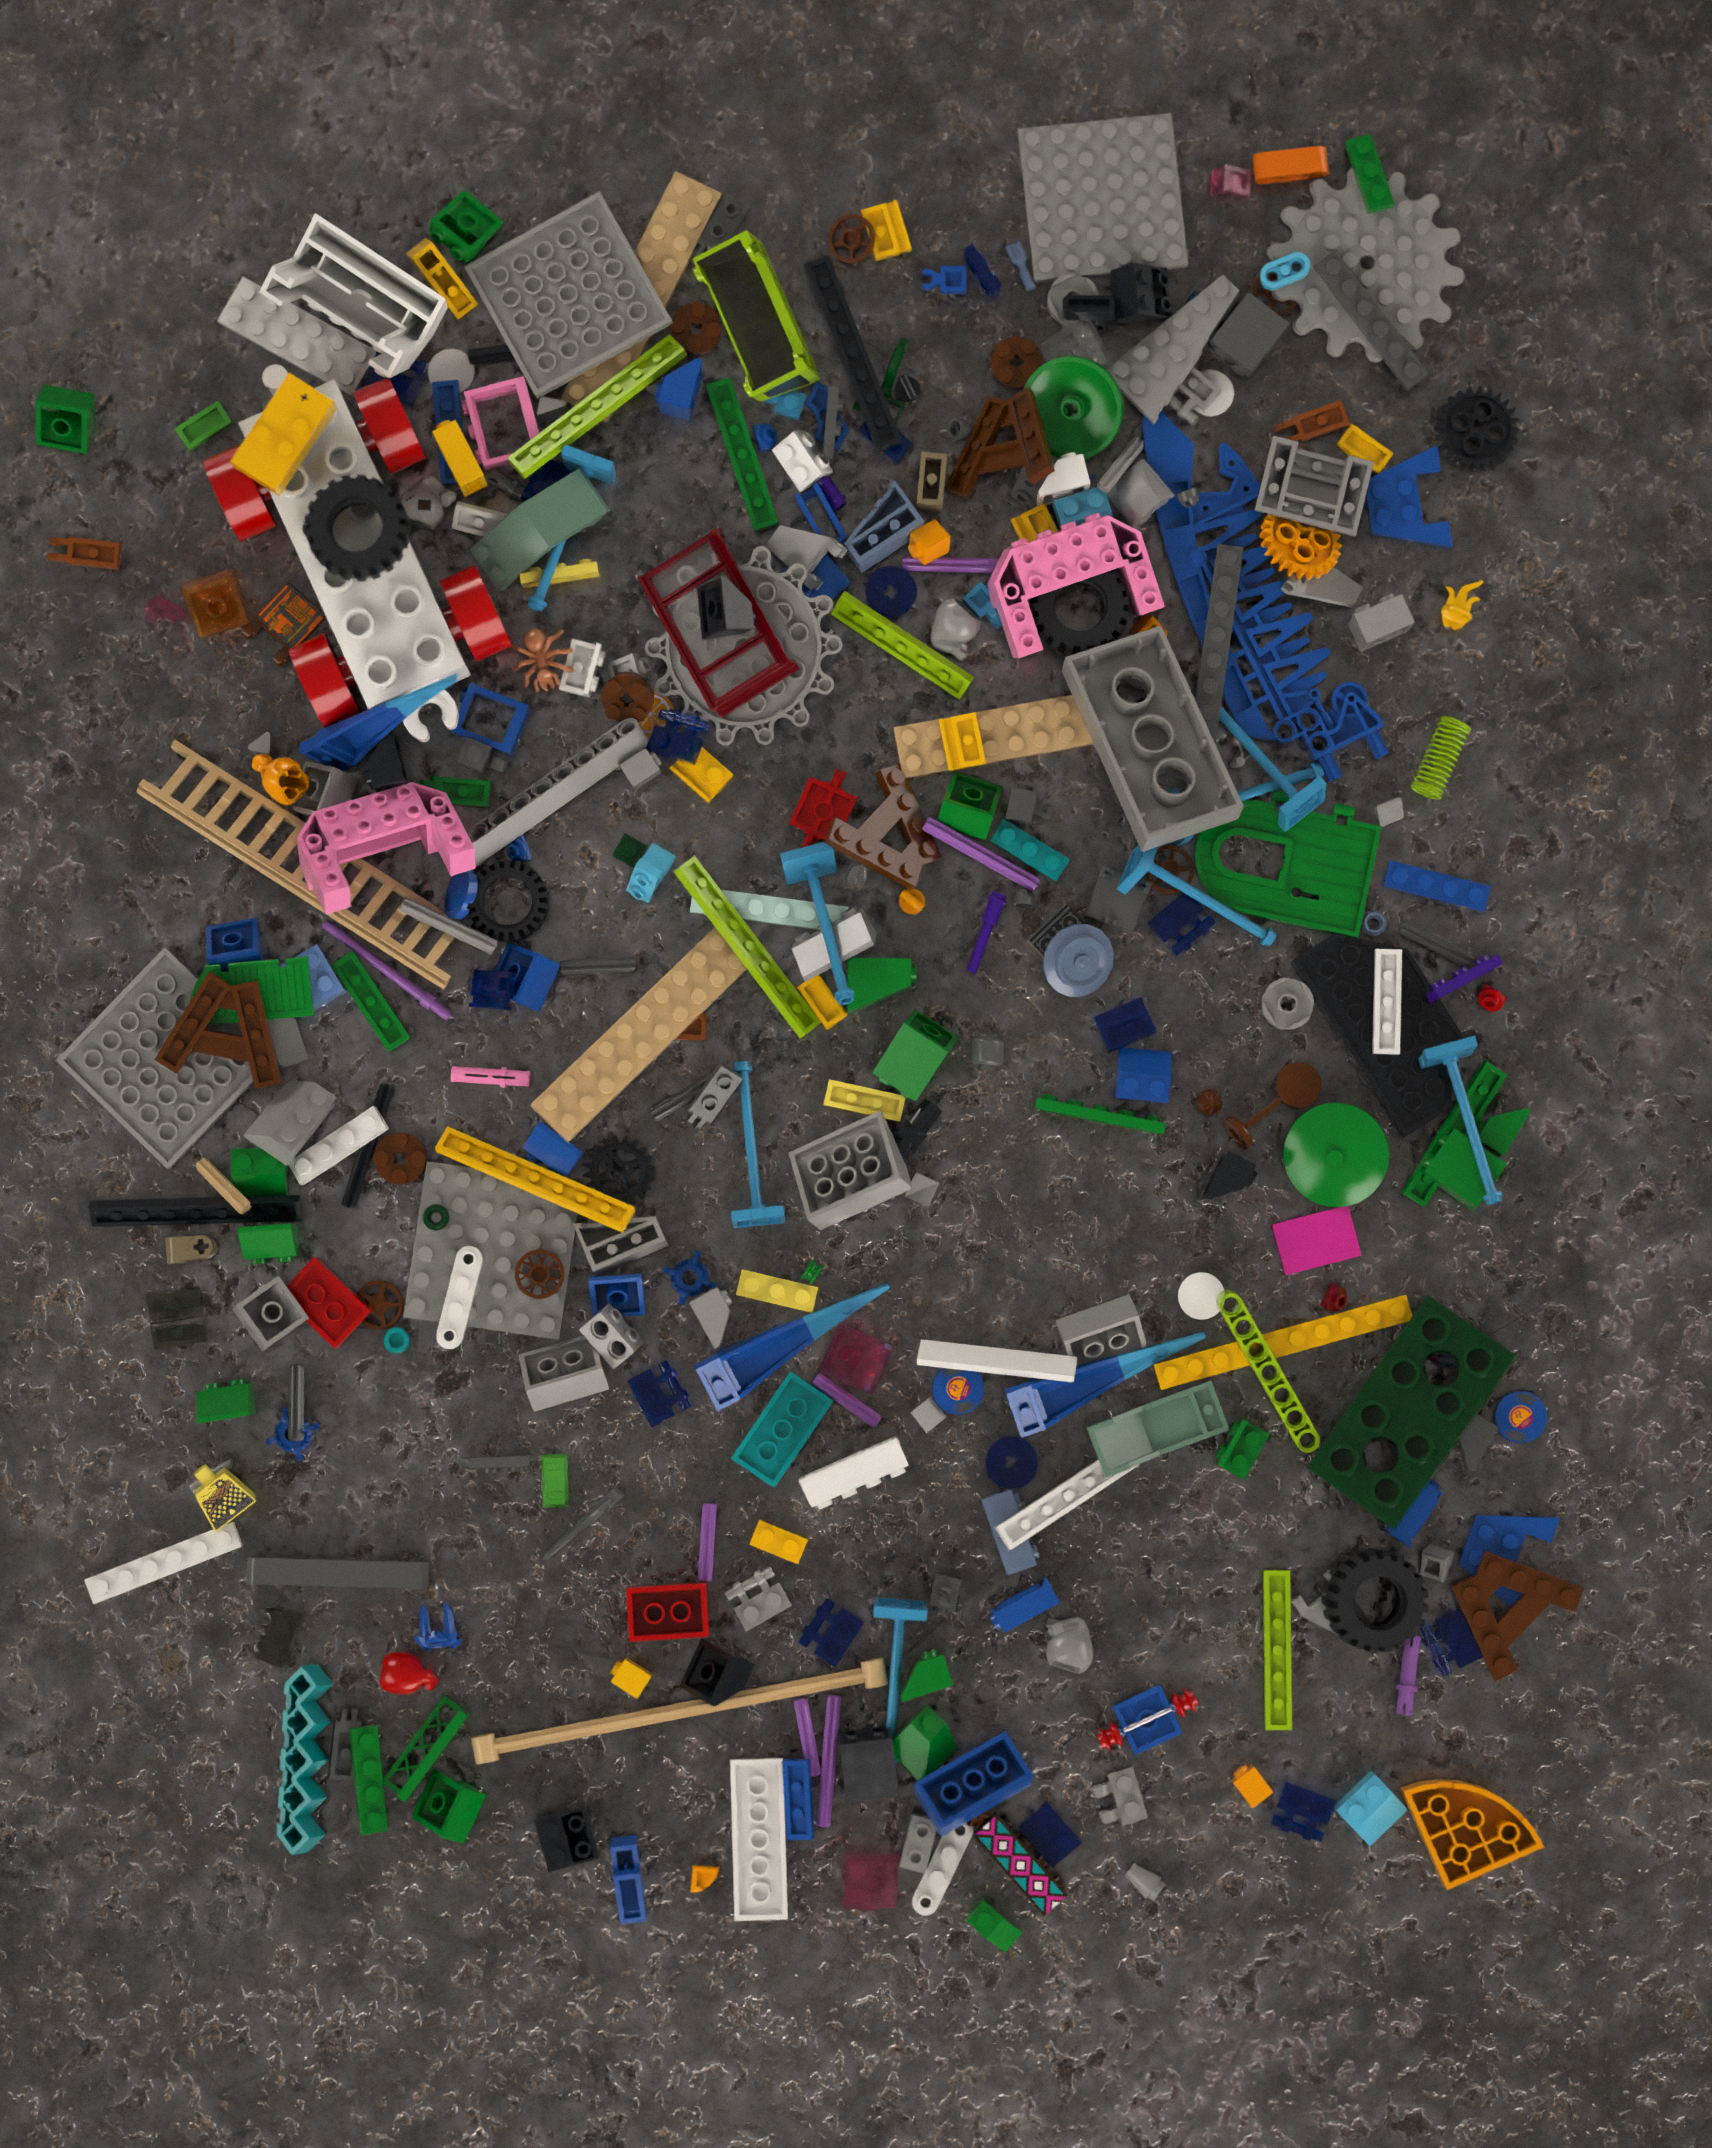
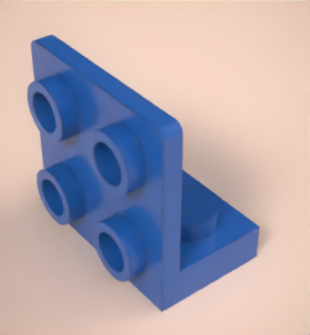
M825 554L812 572L824 583L818 591L814 588L810 590L803 583L802 591L809 598L827 595L833 600L851 583L828 555ZM783 568L779 573H784L786 570Z

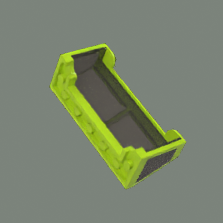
M746 230L692 258L696 266L693 268L694 274L699 282L704 281L708 285L747 375L745 376L746 382L743 383V387L749 397H753L761 402L808 386L822 379L762 241Z

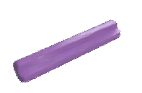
M819 1373L813 1380L812 1384L870 1426L876 1427L881 1420V1415L823 1374Z
M704 1503L702 1506L698 1580L705 1582L711 1581L713 1575L717 1505L714 1503Z
M805 1697L794 1700V1707L804 1759H810L811 1776H817L821 1774V1767L809 1703Z

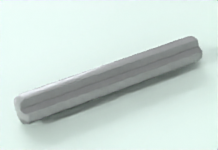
M405 898L400 906L401 912L489 954H493L498 945L497 940L410 898Z

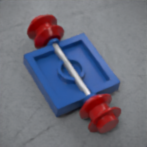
M1158 1684L1113 1705L1112 1708L1121 1726L1118 1729L1117 1725L1110 1722L1108 1730L1104 1731L1099 1727L1101 1733L1096 1736L1102 1749L1108 1747L1111 1752V1745L1118 1744L1122 1747L1123 1738L1121 1735H1123V1737L1126 1736L1134 1755H1137L1182 1734L1174 1713L1177 1711L1179 1715L1185 1717V1711L1188 1709L1196 1712L1195 1706L1199 1704L1193 1691L1187 1692L1184 1688L1183 1694L1180 1696L1173 1693L1172 1705V1703L1168 1702L1161 1685Z

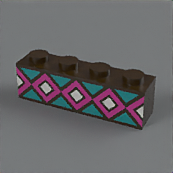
M995 1812L988 1818L985 1824L973 1832V1836L1040 1913L1045 1916L1068 1896L1065 1890L1067 1884L1058 1874L1054 1877L1047 1870L1050 1866L1041 1854L1035 1856L1029 1848L1032 1847V1844L1023 1834L1019 1837L1012 1830L1015 1825L1006 1814L1000 1816Z

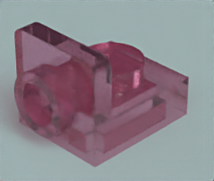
M1228 164L1214 169L1209 180L1211 186L1210 194L1216 196L1225 193L1241 198L1249 197L1252 171Z
M155 595L153 600L150 599L144 609L146 614L144 618L154 624L160 610L162 611L160 615L172 622H175L176 618L184 622L188 614L184 608Z

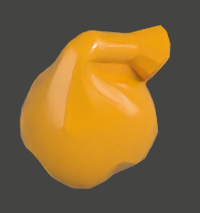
M259 754L253 757L251 767L260 772L265 791L277 802L283 805H292L307 792L309 779L307 774L301 769L299 762L289 757H279L272 760L271 756L267 754Z

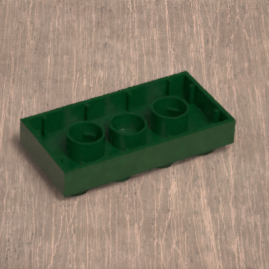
M1427 1295L1311 1460L1307 1469L1396 1531L1517 1359L1516 1355ZM1440 1354L1453 1356L1457 1360L1455 1362L1458 1366V1378L1448 1385L1435 1386L1427 1380L1429 1379L1425 1366L1427 1361L1432 1356ZM1389 1440L1397 1446L1395 1447L1397 1451V1465L1392 1470L1376 1473L1366 1467L1368 1465L1365 1453L1366 1448L1372 1442Z

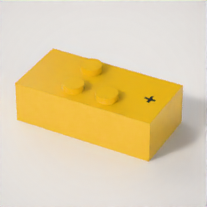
M288 373L230 462L237 470L280 497L338 408L335 402L291 373Z

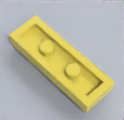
M582 559L576 561V565L566 566V563H557L550 584L600 577L597 561L592 562V559ZM531 567L525 573H519L522 587L538 586L544 570H541L540 567Z
M829 1079L824 1106L865 1115L881 1111L885 1119L900 1122L905 1097Z
M742 1269L736 1295L813 1313L819 1287Z

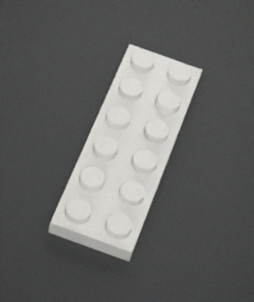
M242 277L218 318V323L325 383L335 379L341 392L353 398V392L359 389L371 368L368 364L370 359L378 356V352L292 303L283 306L272 305L266 300L264 295L259 293L261 286Z
M783 1758L730 1759L735 1921L788 1919Z

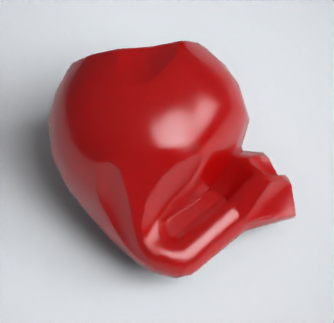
M390 1652L383 1658L379 1684L387 1692L398 1695H410L415 1693L420 1686L433 1691L439 1683V1679L433 1673V1670L429 1668L423 1669L421 1660L411 1653Z

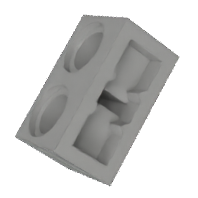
M610 1303L579 1329L613 1370L644 1343L640 1339L638 1332L630 1328L624 1321L622 1314L613 1308ZM601 1321L607 1324L608 1329L603 1327ZM618 1341L622 1342L625 1345V1348H622L619 1345Z
M912 1811L899 1867L926 1873L936 1834V1828L928 1815Z

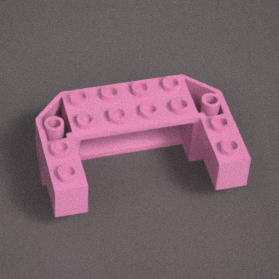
M1098 512L1084 517L1085 522L1077 525L1075 521L1060 526L1061 530L1052 533L1051 529L1037 533L1036 539L1027 542V539L1023 538L1012 542V547L1003 550L987 584L992 607L997 608L1013 658H1021L1043 650L1027 599L1119 568L1122 581L1128 589L1127 596L1130 598L1133 615H1143L1165 607L1141 532L1109 515L1100 516Z
M414 782L314 811L297 837L299 862L309 891H315L325 914L351 907L349 885L339 867L340 864L421 840L428 854L439 852L451 876L475 869L474 846L447 793Z

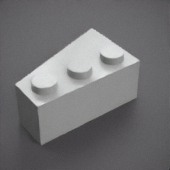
M656 1216L631 1218L624 1233L599 1222L573 1224L596 1277L669 1246Z

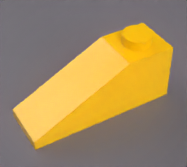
M423 239L406 253V256L431 288L446 298L448 309L458 320L478 304L430 240Z

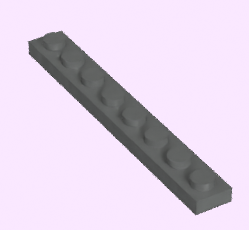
M1223 544L1217 545L1195 699L1215 744L1244 547Z

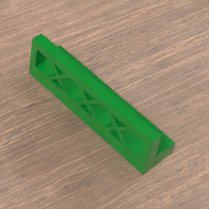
M446 1695L443 1696L383 1779V1783L398 1794L396 1797L404 1803L470 1715L468 1711ZM446 1703L457 1711V1714L451 1721L441 1722L439 1711ZM436 1717V1718H437V1723L430 1724V1723L433 1721V1719ZM448 1725L446 1729L442 1732V1726ZM431 1727H438V1740L434 1743L425 1744V1730ZM421 1737L422 1745H415ZM426 1747H432L430 1751L427 1753ZM422 1748L424 1757L422 1762L410 1765L409 1752L413 1749ZM405 1759L406 1766L399 1767ZM417 1768L411 1775L410 1769ZM407 1770L408 1781L403 1788H400L390 1780L395 1771Z

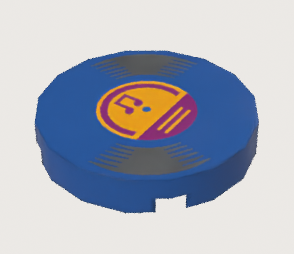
M942 1368L933 1380L932 1392L935 1401L941 1409L950 1414L961 1415L971 1412L980 1404L984 1396L985 1386L979 1372Z
M1525 1391L1510 1392L1503 1396L1496 1404L1494 1424L1499 1427V1434L1507 1440L1516 1443L1531 1442L1538 1438L1545 1429L1547 1422L1546 1408L1542 1401L1534 1394Z

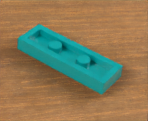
M1005 819L1002 820L989 841L1054 882L1058 880L1070 860Z

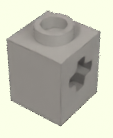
M645 748L619 766L636 790L661 774L658 767L662 763L654 751L649 754Z

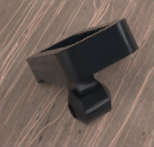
M1110 295L1065 296L1062 302V316L1066 320H1093L1094 329L1097 332H1103L1108 328L1107 320H1113L1115 316L1114 297Z

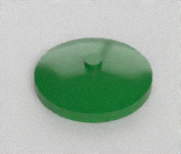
M1075 355L1052 359L1040 366L1030 376L1024 386V389L1028 387L1034 392L1050 454L1057 459H1061L1060 456L1075 452L1076 455L1083 454L1084 459L1093 457L1114 440L1121 427L1124 404L1119 385L1105 367L1092 359Z
M1328 1102L1307 1110L1294 1122L1284 1144V1165L1290 1181L1306 1198L1324 1206L1345 1207L1366 1199L1379 1187L1385 1177L1389 1164V1144L1383 1128L1370 1113L1353 1104Z

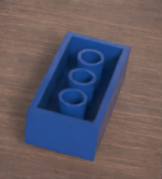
M1005 1731L915 1782L914 1794L940 1837L1031 1786L1033 1774Z

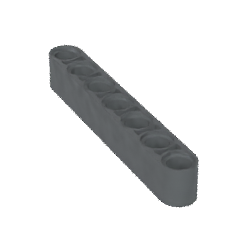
M250 1556L247 1557L246 1583L260 1585L428 1589L429 1561Z

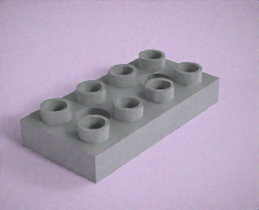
M1162 626L1065 657L1062 673L1142 852L1239 819L1243 804ZM1129 683L1136 689L1144 690L1147 697L1142 702L1130 703L1123 700L1117 694L1116 688L1121 684ZM1164 773H1170L1177 779H1184L1188 786L1187 790L1180 794L1168 793L1158 785L1157 777Z

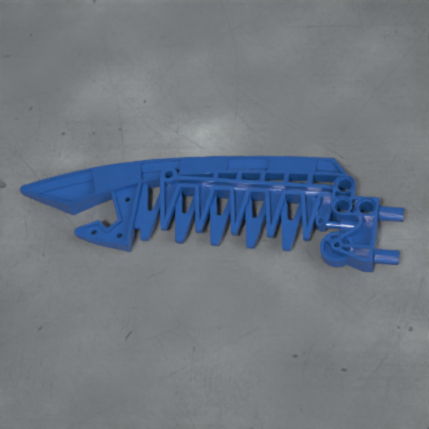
M1162 411L1159 413V418L1154 425L1142 414L1146 462L1175 495L1172 499L1169 498L1164 506L1155 510L1177 586L1203 649L1210 601L1205 580L1211 590L1217 545L1223 544L1246 548L1258 538L1256 533L1229 540L1261 517V513L1255 511V509L1246 512L1243 509V506L1257 500L1260 484L1241 457L1228 444L1222 443L1219 446V474L1234 480L1230 490L1224 492L1199 493V501L1196 506L1192 505L1191 508L1182 506L1177 494L1192 488L1194 444ZM1229 462H1233L1234 466H1229ZM1243 487H1248L1249 491H1244ZM1206 506L1208 511H1203L1202 508ZM1224 526L1228 528V531L1208 545L1197 548L1196 534ZM1258 547L1243 551L1242 561L1246 565L1240 570L1236 602L1259 595L1263 597V600L1244 614L1240 611L1237 603L1235 604L1231 633L1240 650L1233 653L1229 646L1222 695L1235 722L1249 737L1274 742L1279 746H1286L1301 739L1311 761H1319L1329 783L1343 776L1332 753L1360 739H1366L1376 760L1389 754L1390 752L1379 733L1384 724L1380 716L1367 705L1368 696L1361 685L1356 682H1345L1336 687L1330 700L1332 709L1326 712L1319 698L1320 691L1315 688L1311 689L1327 677L1326 672L1323 671L1299 678L1330 656L1331 652L1328 647L1292 656L1310 642L1308 636L1287 643L1283 642L1313 621L1314 618L1311 612L1275 621L1293 607L1291 603L1288 602L1271 608H1264L1285 594L1281 588L1288 579L1257 587L1275 573L1272 567L1248 574L1271 557L1264 555L1268 548ZM1275 630L1281 632L1280 635L1261 649L1254 636ZM1243 656L1252 672L1244 677L1236 661ZM1291 665L1298 666L1296 671L1277 684L1271 671ZM1255 679L1264 695L1254 700L1246 684ZM1264 703H1268L1277 721L1272 731H1269L1258 709V706ZM1314 704L1315 707H1316V709H1317V711H1316L1315 709L1309 708V707ZM1304 715L1310 716L1314 722L1313 726H1303L1301 717ZM1279 727L1288 728L1290 737L1287 739L1281 738L1277 733V729ZM1319 738L1323 740L1325 749L1321 751L1316 750L1312 745L1313 739Z

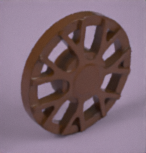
M541 1249L533 1250L523 1255L515 1269V1280L519 1289L525 1295L535 1299H544L554 1295L561 1288L565 1276L564 1267L560 1259L552 1252ZM538 1254L540 1264L533 1265L530 1256ZM547 1255L554 1259L549 1267L543 1264ZM522 1263L531 1267L529 1274L520 1271ZM551 1269H560V1277H550ZM529 1277L532 1283L524 1288L521 1280ZM548 1280H551L556 1285L551 1292L545 1286ZM535 1284L542 1285L541 1295L533 1294Z

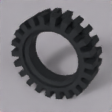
M498 860L491 865L487 864L484 866L481 872L478 871L475 874L478 880L476 898L473 904L469 903L467 909H470L469 916L474 925L483 934L500 942H517L519 939H526L531 933L533 935L537 931L536 929L543 924V919L547 916V907L549 905L547 888L540 876L531 867L519 861L504 860L499 862ZM506 877L516 878L525 883L532 897L531 908L527 916L518 923L511 925H502L494 922L486 914L484 908V896L488 887L496 880Z

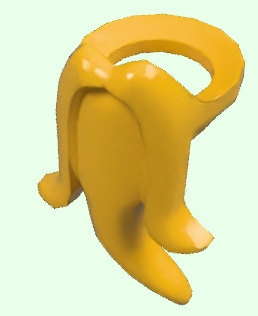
M1483 580L1463 586L1456 597L1453 588L1445 587L1449 597L1441 609L1444 627H1451L1453 630H1457L1472 620V614L1470 613L1472 603L1481 599L1474 596L1466 602V598L1470 590L1483 584Z

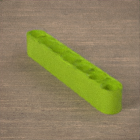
M1221 1291L1216 1298L1217 1308L1292 1440L1303 1452L1310 1453L1315 1451L1320 1444L1319 1435L1245 1304L1234 1291ZM1228 1297H1234L1236 1300V1304L1232 1309H1224L1223 1302ZM1240 1320H1247L1249 1323L1248 1328L1243 1332H1238L1236 1330L1237 1323ZM1255 1342L1261 1343L1259 1353L1255 1355L1249 1353L1251 1344ZM1265 1366H1274V1372L1271 1376H1262V1370ZM1286 1388V1396L1280 1400L1275 1399L1276 1390ZM1291 1411H1299L1300 1415L1296 1421L1289 1422L1287 1420V1416ZM1305 1433H1311V1442L1301 1444V1436Z

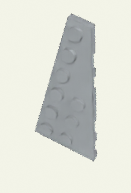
M1224 275L1219 277L1107 368L1119 385L1123 395L1153 425L1158 420V415L1163 407L1167 406L1171 401V395L1177 386L1183 383L1201 356L1202 349L1206 343L1210 342L1215 335L1214 331L1220 322L1226 319L1241 296L1240 290Z

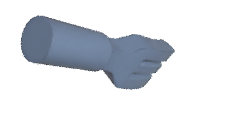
M1020 241L1011 244V246H1006L1005 249L1011 263L1018 267L1020 271L1019 275L1026 291L1034 290L1036 286L1029 270L1025 266L1026 254Z

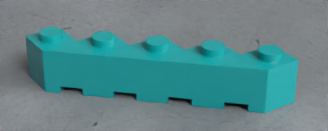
M318 1664L301 1666L284 1683V1694H287L286 1710H283L282 1732H285L284 1748H281L280 1770H283L282 1786H279L278 1808H281L280 1824H277V1836L291 1855L309 1852L325 1836L310 1814L327 1798L312 1776L329 1760L314 1738L331 1722L316 1701L333 1683Z

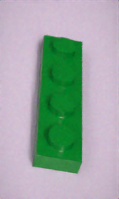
M351 951L331 965L389 1053L411 1039L354 951Z
M372 1724L349 1728L359 1834L366 1835L388 1831L378 1727Z

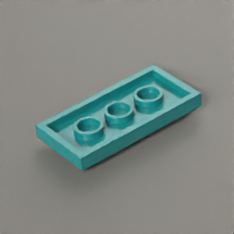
M790 1371L731 1459L775 1488L833 1403V1400Z

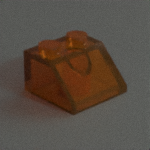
M235 568L184 582L182 592L199 638L249 624L244 595Z

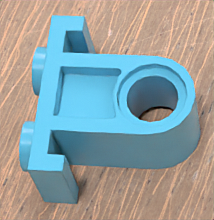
M652 843L644 856L636 863L626 891L630 892L634 898L649 903L655 890L672 866L676 855Z

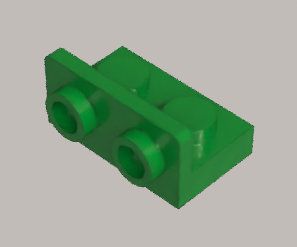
M1241 1418L1239 1422L1234 1421L1228 1432L1231 1438L1227 1445L1222 1444L1215 1458L1218 1459L1216 1463L1218 1466L1245 1480L1270 1434Z

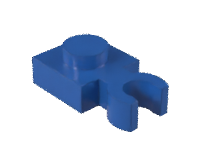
M940 266V273H935L931 269L922 270V276L932 278L931 283L922 284V290L930 291L935 287H940V294H966V266Z

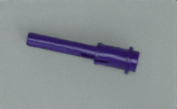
M823 476L818 480V485L833 511H838L847 504L845 501L846 496L844 494L841 495L831 477Z
M992 891L991 896L988 895L987 897L989 901L981 919L984 923L966 971L976 974L993 925L997 926L1004 904L1007 905L1005 901L1007 896Z

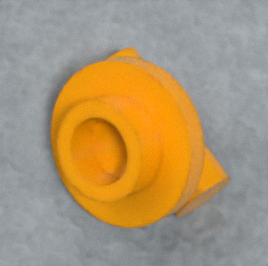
M904 889L899 895L900 908L907 914L914 915L920 913L926 905L924 895L917 889Z

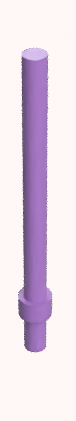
M327 919L323 923L322 928L418 999L420 1001L419 1004L425 1009H431L444 1020L451 1016L452 1012L436 1001L437 997L432 993L424 992Z

